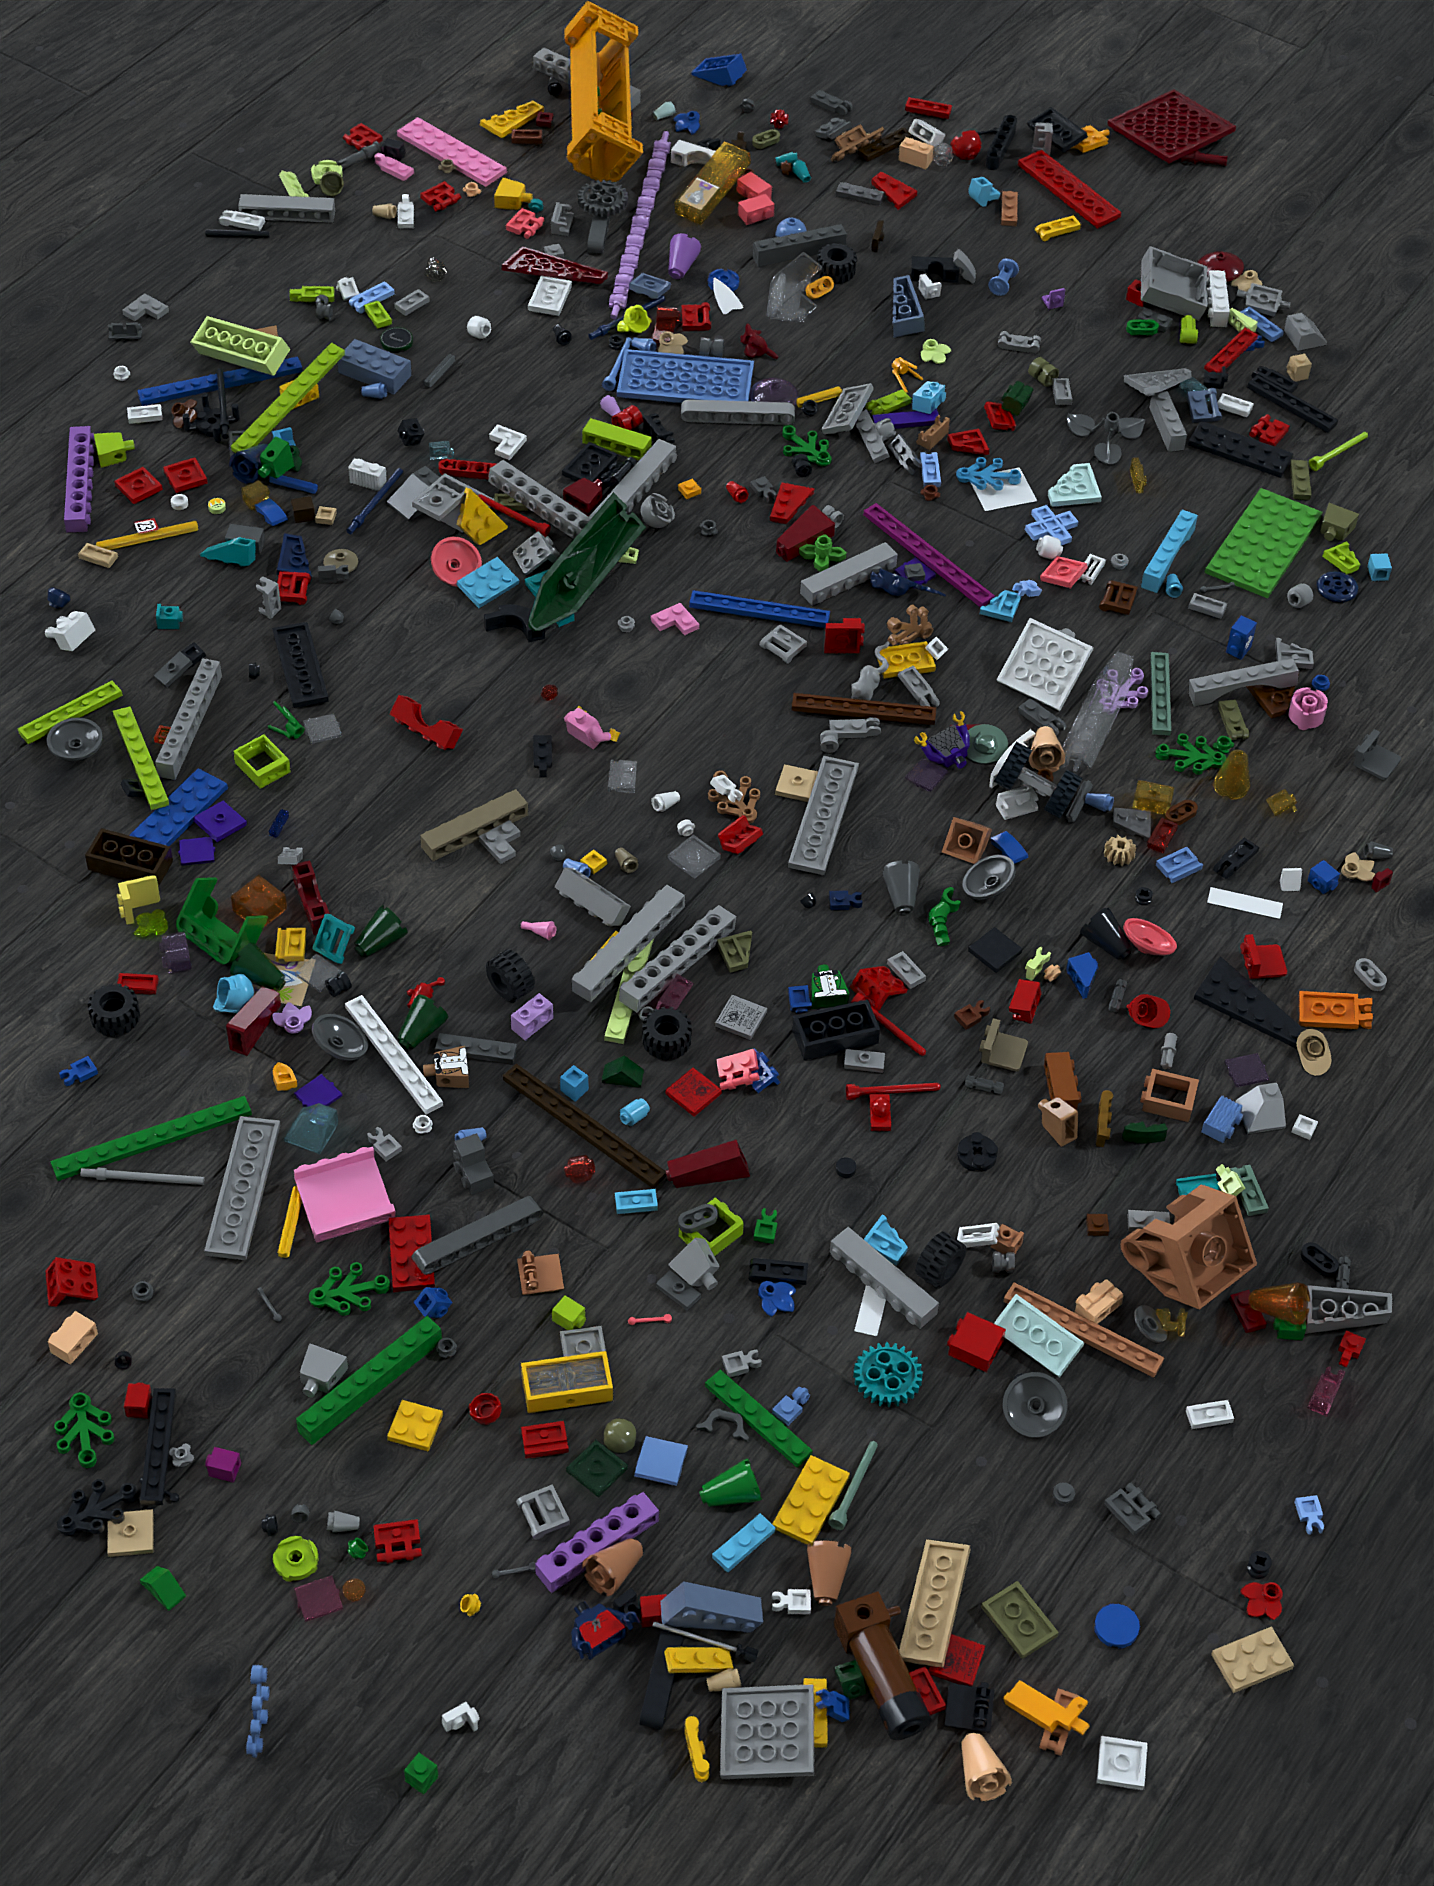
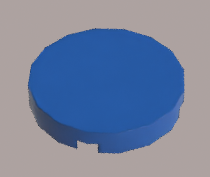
M718 269L709 274L708 286L713 291L714 278L724 283L732 292L739 286V276L732 270L723 271L724 269Z
M1110 1604L1103 1607L1097 1613L1094 1622L1097 1637L1110 1647L1125 1648L1131 1645L1137 1639L1140 1629L1139 1619L1135 1612L1121 1604Z

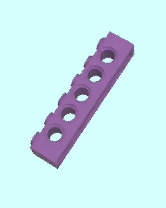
M644 1492L639 1495H633L621 1507L613 1508L609 1515L603 1519L595 1520L591 1527L585 1531L577 1532L573 1539L567 1543L559 1544L555 1551L541 1556L535 1563L536 1575L551 1593L586 1570L585 1567L582 1569V1563L589 1555L626 1539H633L659 1521V1510ZM629 1515H635L636 1517H635V1518H629V1517H627V1516H629ZM611 1527H617V1528H619V1529H617V1530H611V1529H609V1528H611ZM593 1539H600L601 1541H599V1542H593L592 1540H593ZM575 1551H582L583 1553H581V1554H575L574 1552H575ZM557 1563L565 1564L564 1566H556Z

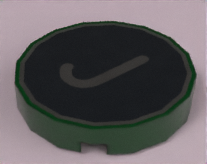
M389 328L380 337L382 347L389 352L398 353L400 350L406 351L413 344L412 333L405 328Z

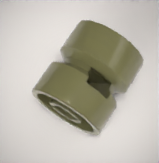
M1042 357L1036 358L1028 369L1029 375L1046 387L1051 386L1052 379L1059 376V370Z

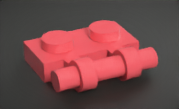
M521 208L506 224V230L518 235L525 232L524 237L529 239V237L536 233L537 229L543 226L545 219L543 217L535 218L534 212Z
M754 1049L717 1059L719 1077L722 1080L726 1079V1081L720 1083L721 1090L736 1089V1086L750 1085L760 1079L757 1072L751 1073V1071L759 1069ZM743 1074L742 1077L735 1078V1076Z

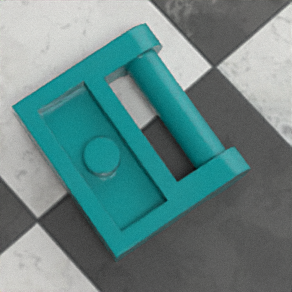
M325 914L312 949L330 960L342 964L344 960L343 954L350 935L354 933L355 927L330 914ZM342 930L344 931L336 953H334L335 944Z

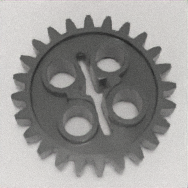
M597 180V183L591 181V185L586 183L585 187H581L578 194L580 209L584 208V212L589 211V215L594 213V216L598 214L601 217L605 214L607 217H609V214L615 215V212L620 213V210H624L628 203V192H625V188H622V185L617 186V182L612 184L611 180L608 182Z

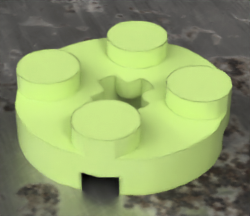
M331 160L320 161L319 165L316 166L314 164L311 168L314 183L320 185L321 177L329 171H335L342 176L341 165L338 166L335 161Z

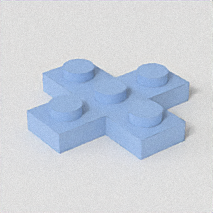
M1047 505L1032 509L1031 515L1037 522L1026 525L1025 531L1033 541L1043 538L1045 535L1058 538L1061 541V545L1072 541V536L1067 530L1077 527L1078 520L1070 511L1054 515Z

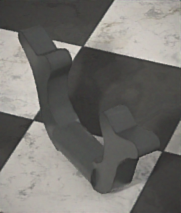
M716 1409L711 1412L706 1421L696 1426L698 1431L706 1430L708 1433H712V1423L714 1420L720 1418L733 1421L737 1425V1430L733 1433V1439L740 1438L745 1442L749 1441V1437L743 1429V1418L738 1413Z

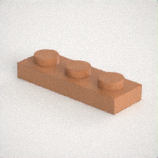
M1002 191L1001 225L1017 226L1018 192Z

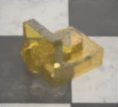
M1286 789L1266 799L1275 816L1289 808H1292L1294 812L1297 811L1295 806L1297 801L1292 793L1288 794Z

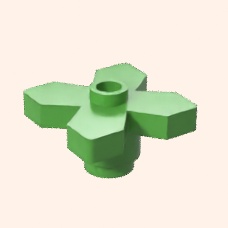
M826 534L818 537L815 545L806 544L799 549V554L804 559H815L814 567L820 572L829 568V561L840 562L846 559L847 552L841 547H832V539Z

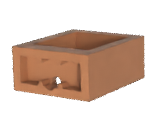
M1152 1069L1151 1076L1146 1075L1144 1087H1147V1092H1142L1140 1100L1141 1103H1144L1142 1111L1189 1122L1199 1080ZM1157 1084L1188 1092L1185 1105L1151 1097L1153 1085Z

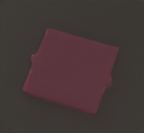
M332 1575L294 1588L298 1599L297 1606L301 1608L305 1622L343 1609L339 1597L340 1590L336 1589Z

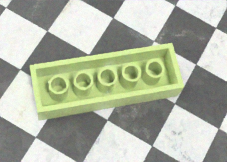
M209 316L205 318L191 340L192 345L199 354L273 376L290 351V348L281 337Z

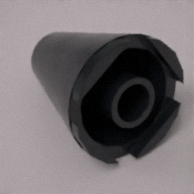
M1103 908L1090 918L1089 926L1085 923L1080 930L1082 936L1117 960L1121 958L1125 960L1132 953L1130 951L1132 946L1109 908Z

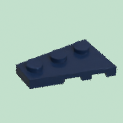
M284 533L277 575H279L280 571L301 572L310 574L312 578L302 536Z

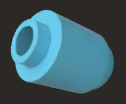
M642 1098L639 1100L635 1099L620 1110L621 1121L625 1125L633 1126L647 1116L650 1111L648 1103Z

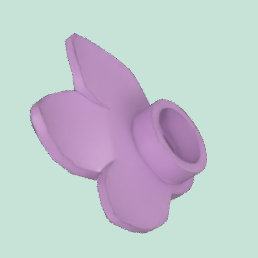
M288 1002L283 1008L282 1013H273V1021L276 1025L284 1027L288 1033H299L303 1029L304 1023L311 1018V1007L305 1006L299 1010L292 1003Z

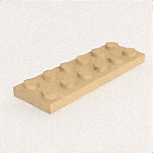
M926 1540L899 1649L904 1662L936 1667L944 1666L970 1555V1545Z

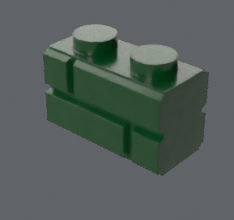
M1016 381L1014 385L1010 384L1007 392L1004 393L1001 399L1003 402L1002 409L1008 412L1011 411L1016 416L1020 415L1030 400L1033 388L1028 385L1025 386L1020 381Z

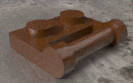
M1108 581L1104 599L1099 605L1100 610H1111L1129 615L1138 587L1117 581ZM1117 590L1115 602H1111L1110 599L1113 591Z

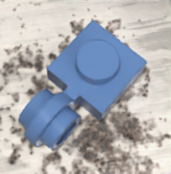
M798 1387L792 1395L793 1400L786 1395L772 1409V1414L789 1426L802 1413V1407L798 1404H805L810 1397L805 1387Z

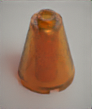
M1299 1282L1254 1289L1248 1299L1253 1310L1294 1325L1303 1324L1310 1310L1306 1308L1307 1301L1310 1302L1309 1289L1305 1284Z

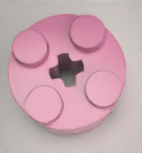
M1301 688L1295 691L1292 697L1288 716L1301 730L1318 727L1324 721L1328 699L1319 690L1312 691L1310 690L1311 688Z

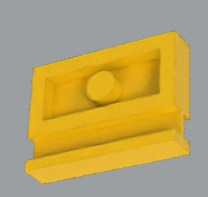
M278 928L275 952L276 962H279V960H284L285 962L304 961L306 928H287L286 930Z

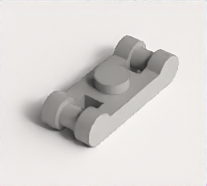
M1002 331L999 335L998 347L1007 350L1038 353L1041 338L1037 335L1033 337L1011 335L1006 331Z

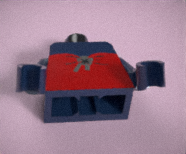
M585 1601L580 1602L574 1608L579 1617L574 1620V1628L571 1631L572 1647L579 1653L580 1659L584 1658L583 1654L586 1653L591 1660L624 1639L626 1636L625 1626L631 1630L633 1628L632 1623H639L640 1621L633 1611L623 1613L609 1607L606 1608L602 1604H598L590 1609Z

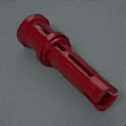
M1196 150L1181 157V162L1189 161L1193 162V164L1202 162L1226 166L1228 156L1199 153Z

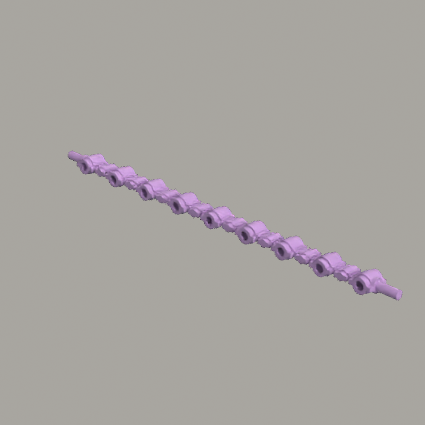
M667 131L663 132L662 138L659 141L654 142L647 177L643 181L636 215L633 216L631 232L627 236L625 253L621 257L619 274L616 275L613 294L610 295L609 307L613 308L611 313V319L613 320L617 319L620 309L626 308L629 284L633 281L634 269L638 266L640 249L643 248L645 232L649 227L651 210L654 209L656 191H659L661 175L665 170L667 154L670 152L671 142H667L669 136Z

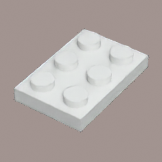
M541 276L528 304V311L559 316L572 287V281Z

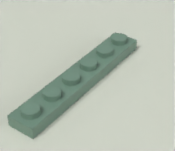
M1151 652L1152 734L1170 736L1169 653Z

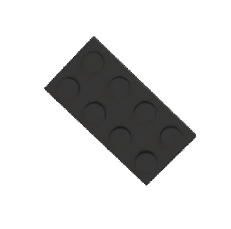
M1052 107L1027 122L1028 127L1034 132L1036 123H1052L1053 135L1051 144L1063 153L1088 137L1086 131Z

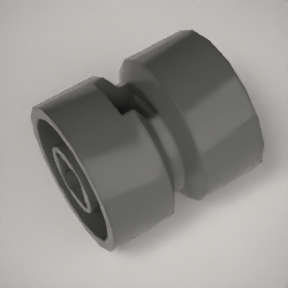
M701 337L699 356L723 358L724 339H714L711 341L710 338Z

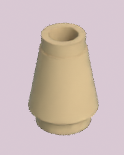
M392 204L373 206L372 213L379 217L392 219L396 217L397 208Z
M729 1668L707 1678L709 1692L722 1691V1688L741 1687L738 1669L732 1670V1668Z

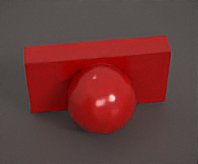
M870 1094L871 1131H891L890 1095Z

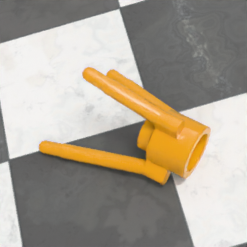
M899 357L892 363V373L896 376L902 389L908 393L899 374H905L908 371L921 381L923 378L909 368L917 369V366Z

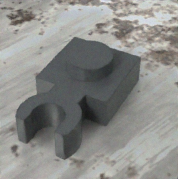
M765 476L750 481L751 489L758 497L763 495V500L766 503L769 502V497L776 500V492Z

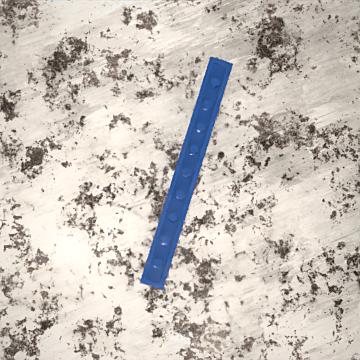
M298 357L284 359L274 376L249 368L224 372L225 388L303 372L302 365ZM217 374L137 390L141 405L144 406L203 392L218 390Z

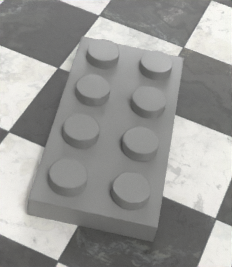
M871 383L843 389L821 429L824 435L852 430L874 389Z

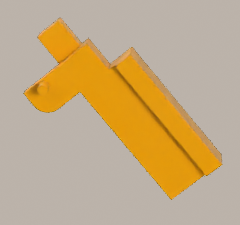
M1020 1680L1010 1693L1007 1692L1003 1697L1007 1706L1051 1733L1058 1725L1068 1731L1073 1729L1081 1735L1089 1728L1087 1722L1078 1718L1079 1714L1088 1704V1701L1082 1697H1075L1065 1708Z

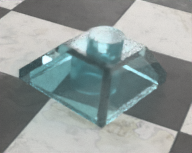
M320 1103L302 1108L284 1137V1141L321 1154L339 1124L337 1110Z

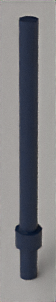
M661 295L658 299H654L642 307L647 311L664 302L665 297ZM624 316L607 325L598 327L596 331L588 335L589 338L593 340L598 336L606 335L608 331L617 327L618 323L623 321Z
M398 468L362 512L353 518L352 524L346 530L348 534H352L357 527L364 523L366 516L402 475L403 470L401 468Z

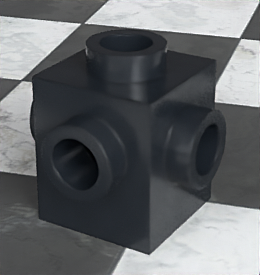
M417 418L402 420L397 430L405 446L420 444L425 434Z

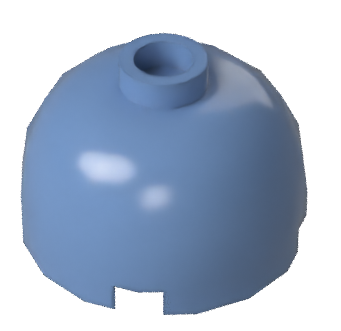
M786 218L778 224L776 237L804 232L806 227L802 221L796 218Z

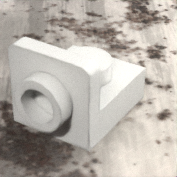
M926 274L920 275L918 288L924 298L939 297L941 283H932Z
M353 277L342 278L338 281L336 288L337 291L341 292L344 301L359 294Z
M467 1702L442 1715V1724L447 1732L452 1729L457 1730L461 1728L466 1721H468L473 1731L478 1729V1720H480L478 1713L474 1707L470 1709Z

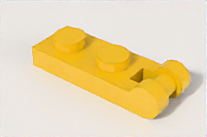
M1073 215L1036 226L1035 231L1043 241H1047L1051 237L1080 230L1081 224Z

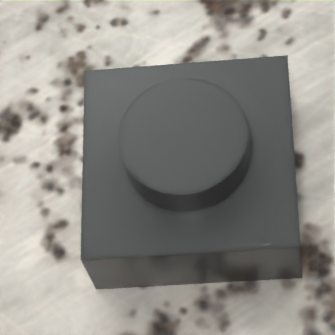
M921 563L904 565V572L908 580H925V572Z

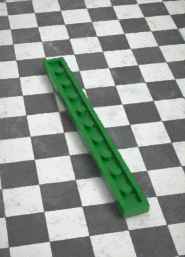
M242 1096L50 1161L57 1181L80 1174L81 1168L95 1169L237 1121L240 1116H251L252 1112L246 1097Z

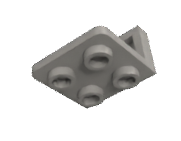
M539 531L513 551L515 559L526 575L547 559L554 564L560 556L557 549L552 547L554 544L548 536L544 537Z

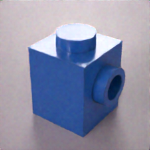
M1323 860L1311 868L1307 881L1314 888L1325 894L1338 886L1340 873Z

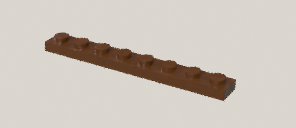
M793 693L791 710L935 725L936 707Z

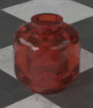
M587 1155L571 1157L568 1159L567 1165L564 1166L566 1177H570L573 1183L589 1181L596 1172L593 1159H590Z

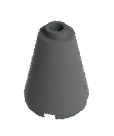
M902 860L891 862L884 866V871L882 870L895 911L900 915H909L915 907L920 866L913 861H908V864H902Z

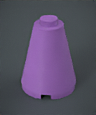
M676 234L670 241L669 274L674 279L684 277L701 250L700 242L694 237L692 239L687 237V234Z

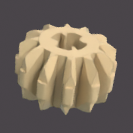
M1119 835L1116 838L1111 837L1105 844L1104 857H1107L1108 862H1113L1114 866L1116 864L1123 866L1124 863L1129 865L1135 858L1136 845L1133 844L1132 839L1127 840L1126 836L1124 838H1121Z

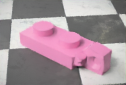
M381 153L374 155L375 163L381 167L382 171L400 180L405 181L414 174L413 168L391 157H385Z

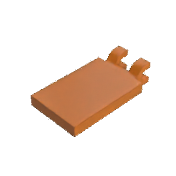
M1299 991V1025L1358 1029L1359 1025H1361L1363 1028L1371 1029L1373 1022V1013H1371L1372 998L1358 999V994Z

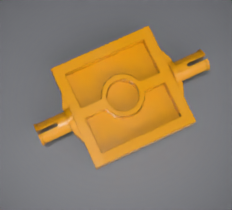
M1091 125L1081 128L1087 132L1088 137L1072 148L1079 149L1082 153L1107 145L1108 138L1105 136H1108L1110 132L1108 129L1101 132L1097 131Z

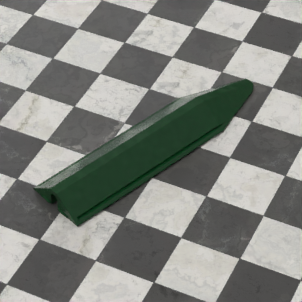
M614 492L543 575L528 620V626L532 631H540L576 613L646 528L633 512L629 515L626 513L627 505Z

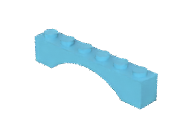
M1181 510L1144 571L1141 588L1155 593L1159 591L1177 552L1195 531L1198 515Z

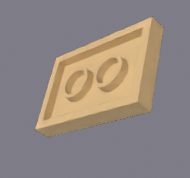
M1272 1626L1217 1648L1211 1654L1233 1693L1282 1674L1294 1667L1292 1660Z

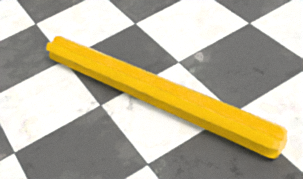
M196 521L177 524L151 532L136 533L96 542V546L107 550L198 531V524Z

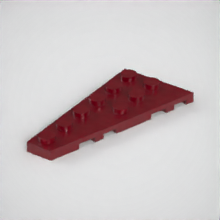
M523 246L502 264V271L602 284L608 278V272Z

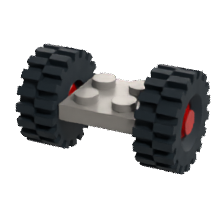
M1016 741L994 782L1010 791L1018 777L1021 780L1020 783L1024 786L1036 788V792L1042 796H1051L1044 810L1060 819L1083 778L1066 769L1056 786V784L1026 767L1023 768L1032 750Z

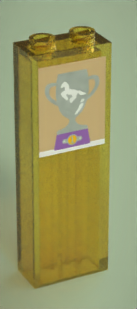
M724 141L674 202L675 213L702 225L737 179L751 164L750 152Z

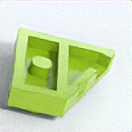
M1348 542L1327 549L1323 553L1325 559L1345 574L1359 570L1360 563L1355 558L1354 552L1349 550Z

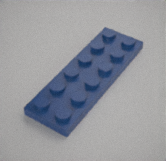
M198 768L168 797L169 806L156 809L129 836L170 846L194 822V816L207 810L228 789L227 783Z

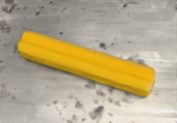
M834 387L796 399V404L801 408L802 404L807 400H814L818 403L840 396L842 389Z

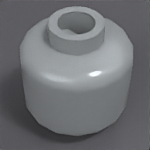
M1298 584L1288 591V602L1295 608H1302L1313 600V591L1307 584Z

